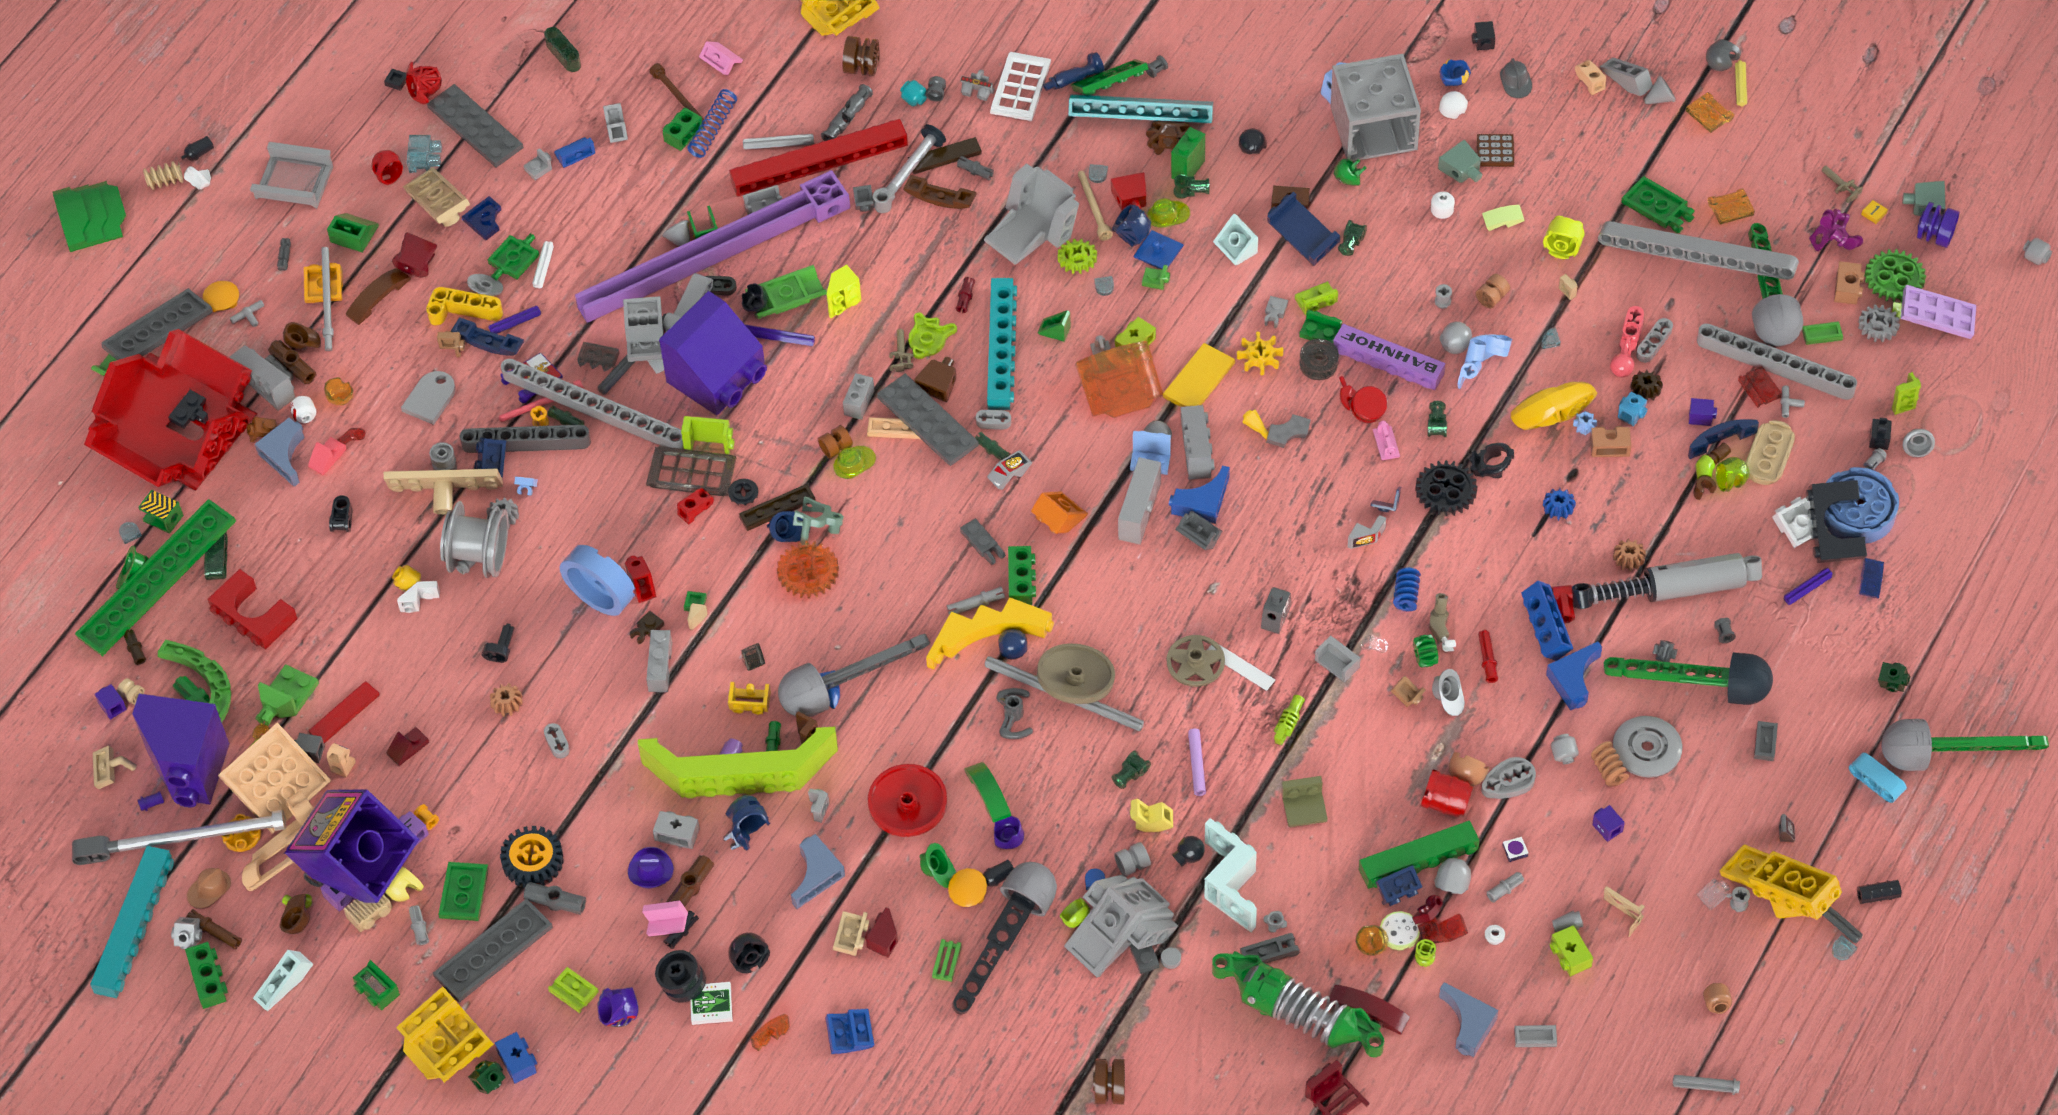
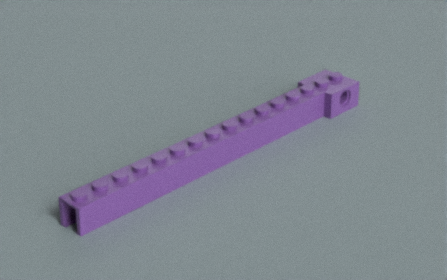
M831 170L800 184V191L575 294L577 308L587 323L623 307V299L645 297L815 218L819 223L850 209L849 194Z

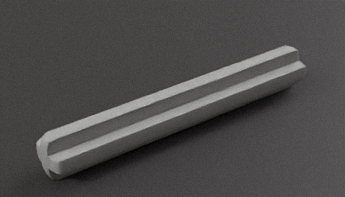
M813 134L743 139V148L745 150L814 144Z

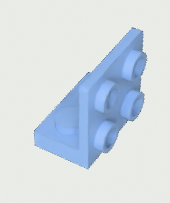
M1133 431V453L1130 471L1135 470L1138 458L1140 457L1161 462V474L1168 475L1171 458V435Z

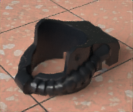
M1492 443L1487 445L1484 450H1480L1479 454H1477V451L1471 452L1472 456H1470L1472 463L1470 470L1475 476H1481L1482 478L1485 476L1501 478L1502 471H1505L1512 459H1514V449H1511L1509 445L1504 443ZM1501 451L1506 452L1507 457H1505L1502 463L1498 465L1487 464L1489 459L1501 456Z

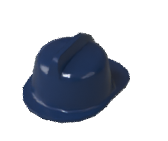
M795 511L779 512L767 524V528H769L772 537L776 541L798 542L801 540L802 526L793 525ZM797 517L799 521H803L801 517Z

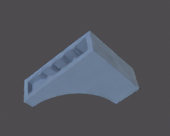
M289 417L255 443L258 455L295 487L300 481L297 472L291 466V459L295 448L304 439L302 425L298 421L294 422Z
M816 834L805 838L799 844L800 853L807 864V871L801 885L791 894L792 904L796 909L845 877L844 866Z
M1444 982L1440 988L1439 998L1452 1007L1460 1023V1033L1456 1040V1049L1461 1054L1474 1058L1495 1024L1498 1010Z

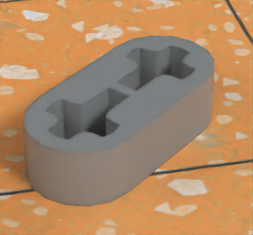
M980 410L976 414V424L982 429L1004 430L1009 428L1012 423L1010 413L1004 410Z
M548 724L544 728V735L549 748L556 758H565L569 754L570 749L564 733L558 724ZM551 731L556 733V738H553L552 734H550ZM560 743V746L563 748L562 751L557 748V744Z

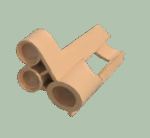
M301 790L285 802L296 820L256 851L252 856V862L243 869L242 882L248 891L255 890L287 866L295 863L288 857L261 876L259 873V865L290 845L313 811V806Z

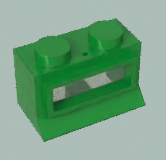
M371 960L366 967L353 977L355 983L353 987L359 994L364 993L367 996V1001L373 1007L377 1006L380 1010H383L400 995L397 984Z

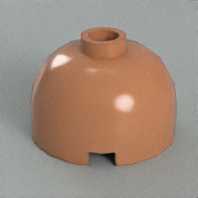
M1453 752L1448 766L1450 775L1469 782L1470 786L1479 785L1485 779L1490 767H1485V763L1467 755L1461 758L1459 757L1460 753Z

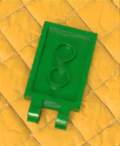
M1645 176L1621 198V203L1664 228L1669 225L1678 234L1683 230L1681 225L1684 221L1679 219L1681 216L1687 222H1691L1695 218L1692 215L1695 210L1687 207L1688 201Z

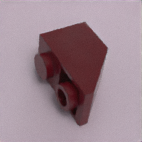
M885 907L884 911L877 915L875 925L867 931L865 939L868 949L889 958L897 945L898 937L890 909Z

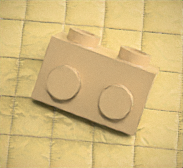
M843 911L832 950L856 956L858 949L862 950L865 938L861 937L863 931L867 932L870 921L866 920V912H863V916Z

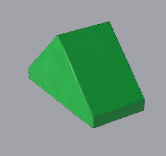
M1066 310L1044 318L1038 334L1065 342L1071 328L1070 312Z

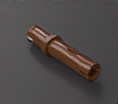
M194 909L186 916L187 918L200 919V929L202 932L211 934L233 949H237L236 946H240L242 938L212 922L210 917H204Z

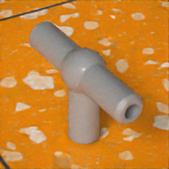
M259 300L249 307H244L242 311L230 317V321L234 324L246 317L253 327L258 326L259 322L253 315V312L264 307L263 301Z
M1786 385L1782 386V398L1780 400L1782 417H1789V406L1803 408L1805 405L1804 400L1789 398V386Z

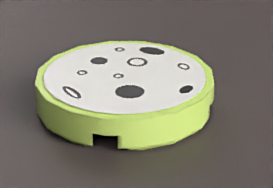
M1402 911L1393 912L1382 920L1380 935L1384 944L1391 949L1404 950V948L1413 947L1418 942L1420 925H1415L1412 919L1413 916L1409 913Z

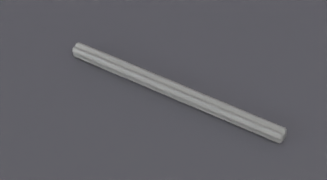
M988 656L986 658L985 667L1046 692L1039 684L1036 675ZM1098 701L1088 704H1075L1137 731H1141L1144 726L1143 720Z

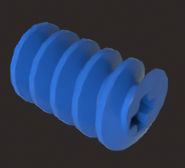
M1406 567L1398 570L1396 573L1393 604L1399 610L1411 612L1417 609L1419 577L1421 576L1417 569Z

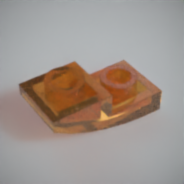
M782 1014L757 1030L751 1037L752 1047L759 1051L769 1043L771 1036L778 1040L781 1035H785L790 1027L788 1015Z

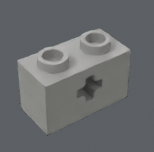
M855 373L843 401L845 416L862 420L875 391L872 377Z
M660 811L653 829L654 840L693 849L700 830L698 819L692 816L677 815L671 811Z

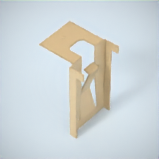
M1606 886L1604 889V900L1635 919V922L1629 928L1630 937L1644 917L1641 911L1645 906L1641 904L1638 907ZM1629 910L1634 911V912L1637 913L1639 916H1636L1634 913L1630 912Z

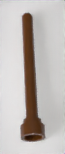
M660 63L654 64L649 70L653 78L660 79L685 108L701 116L665 75L664 67Z

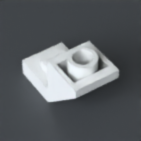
M423 581L414 584L398 598L397 602L400 612L411 613L419 611L420 598H439L440 590L437 581Z

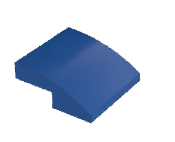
M849 1009L847 1013L826 1015L825 1019L831 1054L849 1053L874 1047L868 1009Z

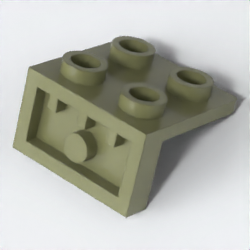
M1321 776L1282 781L1281 794L1288 827L1327 822L1328 818L1322 795L1323 782Z

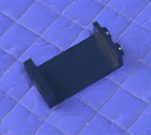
M1295 192L1284 196L1281 204L1277 207L1274 206L1268 212L1267 222L1313 266L1340 242V235L1336 231L1330 232L1296 199Z

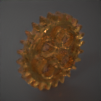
M806 540L805 545H802L800 542H798V547L791 545V551L785 549V555H780L781 561L777 562L778 580L781 581V586H786V592L792 590L793 596L800 593V598L804 594H807L808 599H810L813 593L816 597H818V592L825 594V588L831 590V584H836L835 578L839 577L838 559L835 558V553L830 552L829 547L823 549V543L816 546V541H813L812 545H809L808 540Z

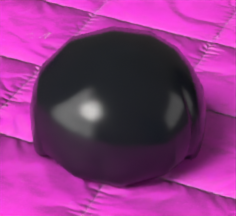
M1247 129L1239 137V147L1246 154H1259L1263 148L1266 149L1267 147L1266 137L1258 129Z
M756 283L747 285V292L742 293V307L745 311L755 314L765 308L768 302V295L760 285Z

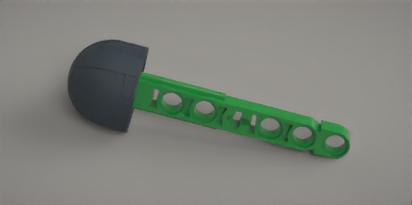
M1733 652L1730 668L1639 659L1624 660V658L1609 657L1604 660V673L1608 676L1622 677L1623 675L1627 678L1728 687V703L1751 705L1758 703L1769 694L1773 685V674L1770 666L1764 659L1754 654ZM1609 665H1616L1617 667H1616V668H1609L1608 666H1609ZM1628 667H1636L1637 669H1635V670H1628L1627 668H1628ZM1648 669H1655L1656 671H1654V672H1648L1647 670H1648ZM1693 672L1695 675L1689 676L1686 673ZM1708 674L1715 675L1714 677H1706Z

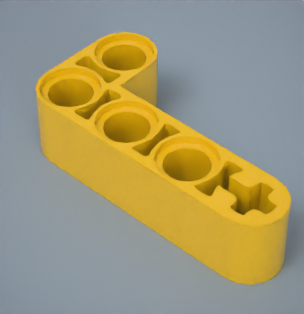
M446 287L434 289L426 307L429 322L432 325L444 323L448 312L491 321H497L503 317V309L499 298Z

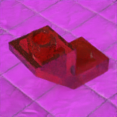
M1460 913L1442 922L1434 917L1431 921L1417 925L1422 940H1431L1433 943L1451 942L1468 934L1463 916Z

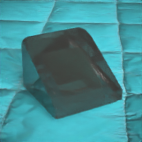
M759 643L741 650L742 661L748 671L765 664Z

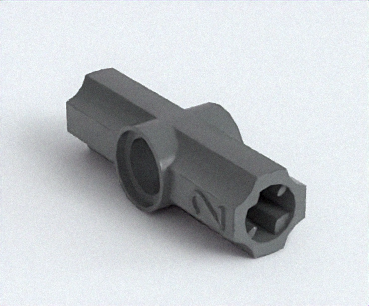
M529 882L524 890V900L527 898L531 902L546 905L552 911L564 910L581 915L585 909L586 897L562 891L558 886L547 887Z

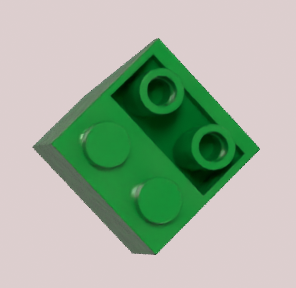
M344 213L334 216L327 228L331 243L363 253L377 230L379 223Z

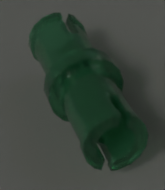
M551 406L548 410L547 415L560 421L561 425L585 424L584 420L573 416L569 411H563L555 406Z
M983 432L978 433L980 437L976 435L975 439L979 441V445L986 449L989 455H994L1000 461L1010 456V453L1000 447L996 440L992 441Z

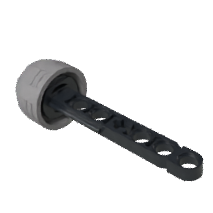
M1036 862L1019 864L1010 872L1000 887V892L1009 901L986 939L989 941L963 983L962 990H959L953 1000L952 1008L957 1014H965L970 1010L976 999L975 997L980 993L1004 950L1009 951L1030 913L1037 916H1045L1052 905L1056 895L1057 884L1052 872L1044 865ZM1010 914L1017 916L1018 922L1013 925L1009 924L1007 916ZM1000 931L1006 932L1008 939L1006 941H999L997 933ZM992 949H995V954L997 955V957L993 956L990 962L988 963L986 961L989 955V952L987 950L991 951ZM979 965H984L987 967L988 972L986 975H979L976 968ZM969 982H974L978 989L976 992L971 993L967 990L966 985ZM959 999L965 1000L967 1008L964 1010L957 1008L956 1002Z

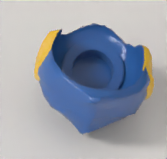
M1448 59L1441 66L1439 73L1445 86H1458L1466 83L1471 70L1464 60Z

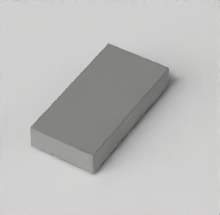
M1556 1025L1514 1027L1515 1047H1557Z

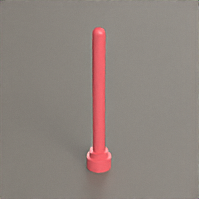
M580 379L573 382V385L584 389ZM546 397L500 415L499 420L501 422L507 421L531 411L536 406H544L554 401Z

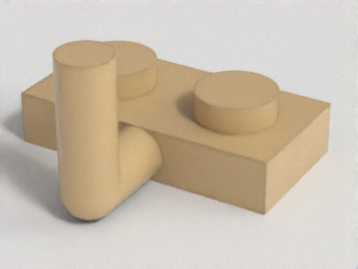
M110 746L93 752L94 786L101 789L114 783V767L120 764L131 771H134L137 765L123 756L114 758V751Z

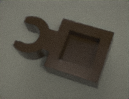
M649 611L637 622L638 628L630 631V638L632 639L639 635L637 643L641 644L644 642L646 635H651V630H660L664 626V621Z

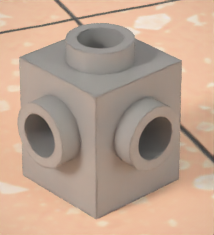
M180 917L174 923L171 932L174 946L187 949L196 946L201 941L200 919Z

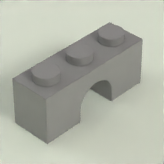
M651 630L646 678L649 692H668L670 676L669 659H671L673 643L670 630Z

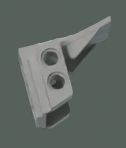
M1025 164L1012 178L1006 203V209L1010 212L985 237L984 241L1014 265L1047 240L1055 247H1060L1071 238L1079 203L1074 200L1076 195L1073 193V188L1048 169L1044 171L1040 167L1032 168L1030 165Z
M1122 874L1097 880L1088 889L1083 898L1094 908L1064 947L1096 977H1100L1105 969L1131 943L1137 949L1164 943L1178 925L1171 920L1174 913L1168 908L1170 903L1143 878L1136 879L1131 877L1127 879Z

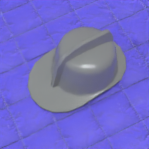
M1447 669L1440 676L1434 678L1432 692L1434 697L1441 701L1444 710L1448 714L1458 716L1462 713L1465 704L1460 678L1456 671Z

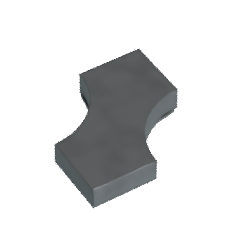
M1293 414L1291 419L1284 424H1271L1266 443L1284 448L1291 439L1306 438L1311 419Z

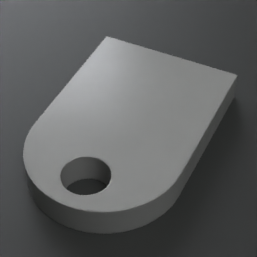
M434 371L424 375L401 406L402 412L434 425L455 394L456 389L453 378L442 371ZM440 379L446 380L443 384L437 383Z

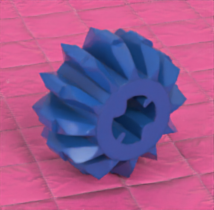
M1560 487L1558 491L1552 489L1550 493H1546L1543 500L1545 514H1550V518L1557 517L1558 521L1561 517L1567 519L1568 515H1572L1576 505L1573 494H1569L1568 489L1561 491Z

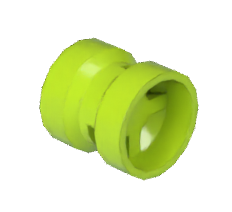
M1427 939L1417 943L1415 960L1420 966L1427 967L1434 963L1435 944Z

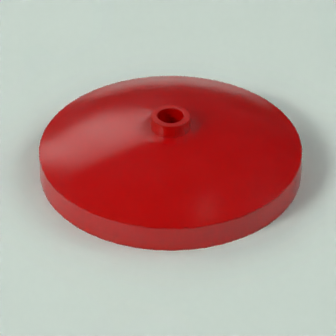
M917 764L893 766L878 775L870 786L868 792L869 813L876 825L889 834L901 837L924 834L933 829L946 812L947 792L945 785L935 772Z

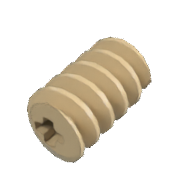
M172 161L171 167L164 163V169L157 165V171L150 167V173L145 168L143 169L147 186H150L152 190H155V184L162 188L163 182L166 186H169L170 180L175 185L177 178L183 183L179 161L178 165Z

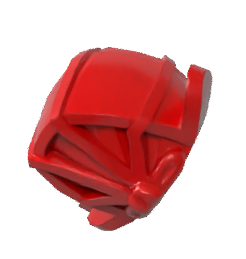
M410 62L406 73L408 92L415 101L420 104L429 103L428 97L435 94L441 87L442 78L437 67L432 66L413 68V62Z

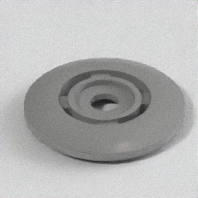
M1639 716L1629 719L1618 728L1614 735L1613 748L1616 749L1615 754H1618L1619 760L1623 762L1622 767H1625L1628 772L1641 777L1662 776L1673 770L1680 761L1682 755L1681 738L1671 724L1660 718ZM1644 742H1651L1654 748L1646 751L1641 745Z

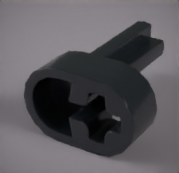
M509 623L503 625L498 644L486 643L482 650V657L493 662H507L510 654L509 644L515 627Z

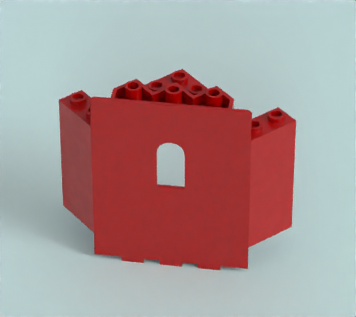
M180 329L170 331L160 357L149 353L146 358L136 354L109 363L91 410L95 415V420L88 428L89 432L84 445L157 487L179 481L196 491L226 452L230 450L238 437L246 430L248 424L258 414L240 404L244 398L245 387L250 383L252 370ZM189 390L206 398V402L202 407L203 411L208 413L209 420L205 425L196 419L193 422L204 431L203 436L198 440H190L167 427L171 422L168 416Z

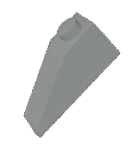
M1613 57L1600 66L1604 73L1630 93L1641 96L1646 94L1653 86L1647 68Z

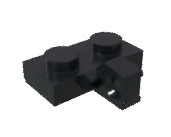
M189 390L168 416V419L183 429L186 428L190 421L194 422L195 419L205 425L209 420L208 413L203 411L202 407L206 402V398Z

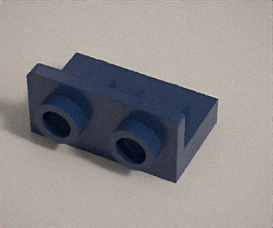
M480 437L476 444L478 458L475 460L474 469H498L503 478L506 440Z
M1413 865L1375 882L1383 898L1382 904L1388 903L1389 906L1401 902L1400 898L1403 896L1411 898L1419 894L1417 890L1423 887Z

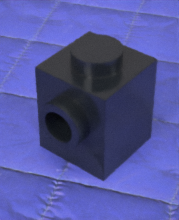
M1493 21L1475 23L1472 43L1476 44V49H1494L1496 37Z

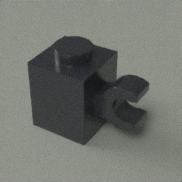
M1888 418L1872 419L1869 448L1888 450L1891 440V420H1887Z

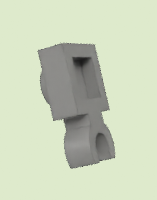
M1270 296L1265 310V326L1268 325L1269 321H1274V328L1278 327L1279 318L1283 319L1288 300Z

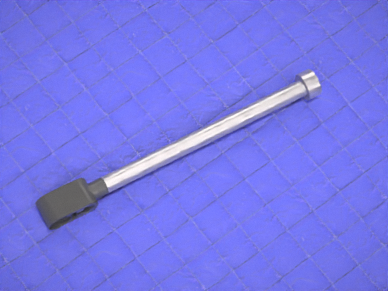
M283 810L272 811L271 816L110 841L106 836L76 839L72 842V862L77 865L92 864L109 860L110 853L146 848V846L153 847L274 827L275 831L285 830L286 817Z

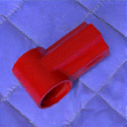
M1572 586L1551 587L1564 624L1575 620Z

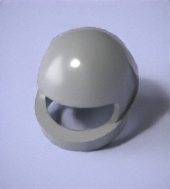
M1457 321L1449 323L1440 335L1442 347L1452 354L1464 352L1469 346L1470 339H1472L1471 329L1464 323Z

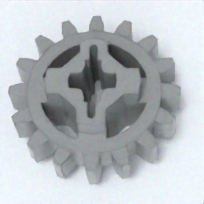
M1875 304L1873 309L1868 306L1866 311H1862L1858 321V328L1862 329V335H1868V340L1873 337L1874 342L1877 339L1884 342L1885 338L1891 340L1892 336H1896L1900 326V318L1896 317V312H1890V307L1886 310L1884 305L1878 308Z

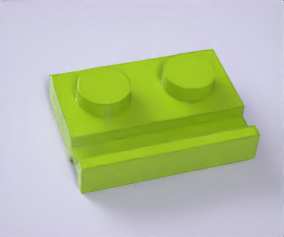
M568 967L555 979L553 985L548 987L550 993L578 1013L599 992L598 988Z

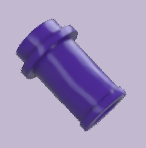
M160 791L144 798L141 796V799L137 800L141 811H148V808L164 803Z

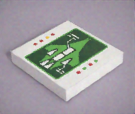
M731 982L705 984L702 993L695 999L690 1000L692 1025L733 1021Z

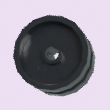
M675 950L667 953L656 966L655 977L657 983L672 1001L678 1003L688 1002L702 993L706 984V975L690 952Z

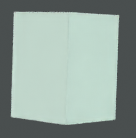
M1236 214L1231 216L1213 241L1234 265H1239L1258 253V237Z

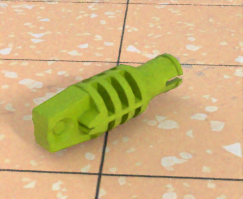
M1293 695L1289 707L1283 710L1274 729V732H1276L1274 737L1275 744L1283 745L1287 736H1291L1300 717L1299 711L1305 702L1302 696Z

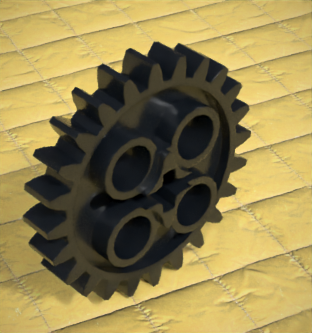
M1445 460L1444 464L1438 461L1437 466L1430 463V469L1424 467V473L1420 472L1419 478L1416 479V497L1419 498L1420 504L1424 503V509L1431 507L1430 513L1437 510L1438 515L1444 512L1445 516H1448V513L1451 512L1455 516L1457 510L1462 514L1463 508L1468 510L1469 504H1474V499L1477 496V480L1473 479V473L1468 474L1469 468L1462 469V464L1455 466V461L1451 465L1448 464L1447 460Z

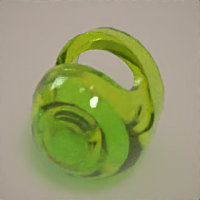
M1730 457L1718 463L1716 467V481L1719 489L1723 492H1729L1733 485L1736 488L1743 486L1749 479L1750 474L1747 463L1738 457Z

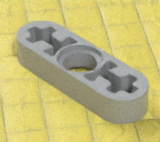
M1662 318L1656 322L1637 348L1636 357L1639 361L1646 363L1653 359L1672 333L1673 323L1671 320ZM1664 326H1666L1667 328H1664L1663 331H1662V334H1661V333H1660L1661 328H1663ZM1655 337L1658 338L1660 342L1652 343L1649 339ZM1647 347H1648V348H1649L1648 353H1646L1645 355L1642 354V353H1645V352H1646Z

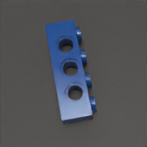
M1536 581L1521 592L1523 604L1529 613V620L1534 627L1535 637L1539 641L1542 655L1557 661L1573 650V646L1551 586L1544 582Z

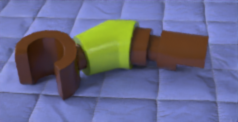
M1722 443L1709 454L1701 456L1697 461L1695 468L1698 480L1693 489V495L1697 500L1701 499L1704 493L1703 488H1707L1710 493L1715 492L1717 485L1712 479V473L1717 463L1731 453V449L1726 443Z

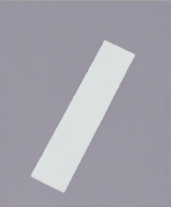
M1211 645L1207 650L1216 649ZM1220 645L1225 655L1226 666L1266 691L1275 682L1274 678Z

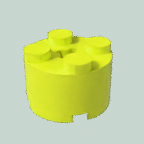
M1560 215L1556 216L1550 222L1543 239L1544 248L1547 247L1549 254L1559 259H1569L1570 256H1576L1584 238L1583 224L1577 220L1575 221Z

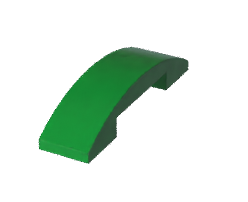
M980 762L964 768L970 782L975 785L992 822L994 823L1012 816L1002 791L986 764Z

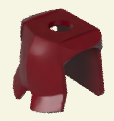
M406 232L401 251L393 257L392 263L397 269L419 278L426 277L429 273L428 264L435 256L434 252L437 249V244Z

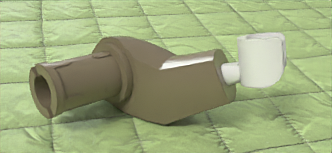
M1439 593L1435 596V607L1430 612L1429 628L1437 642H1442L1443 651H1454L1453 647H1456L1455 640H1447L1449 632L1445 626L1449 616L1446 610L1448 596Z

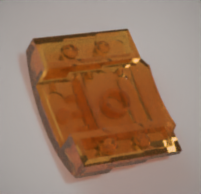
M1147 341L1112 348L1076 362L1075 366L1093 417L1105 413L1116 418L1124 414L1149 408L1154 398L1163 396Z

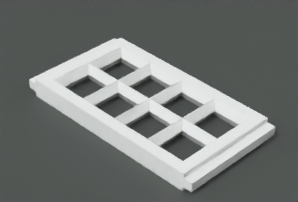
M1010 52L999 81L990 114L1032 121L1050 68L1051 59ZM1013 62L1026 64L1024 72L1011 70ZM1029 65L1042 67L1040 75L1027 73ZM1009 74L1022 76L1020 84L1007 82ZM1025 77L1038 79L1037 86L1024 85ZM1005 86L1018 88L1016 96L1004 94ZM1021 90L1035 91L1033 98L1020 97ZM1001 98L1014 100L1012 108L1000 106ZM1017 102L1031 103L1029 110L1016 109Z

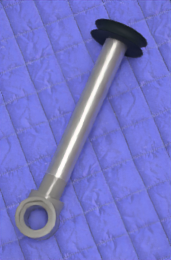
M929 124L924 125V128L921 129V134L924 137L921 144L887 187L874 191L873 201L877 212L887 213L891 210L895 193L932 146L942 147L943 143L946 142L944 134L938 128Z

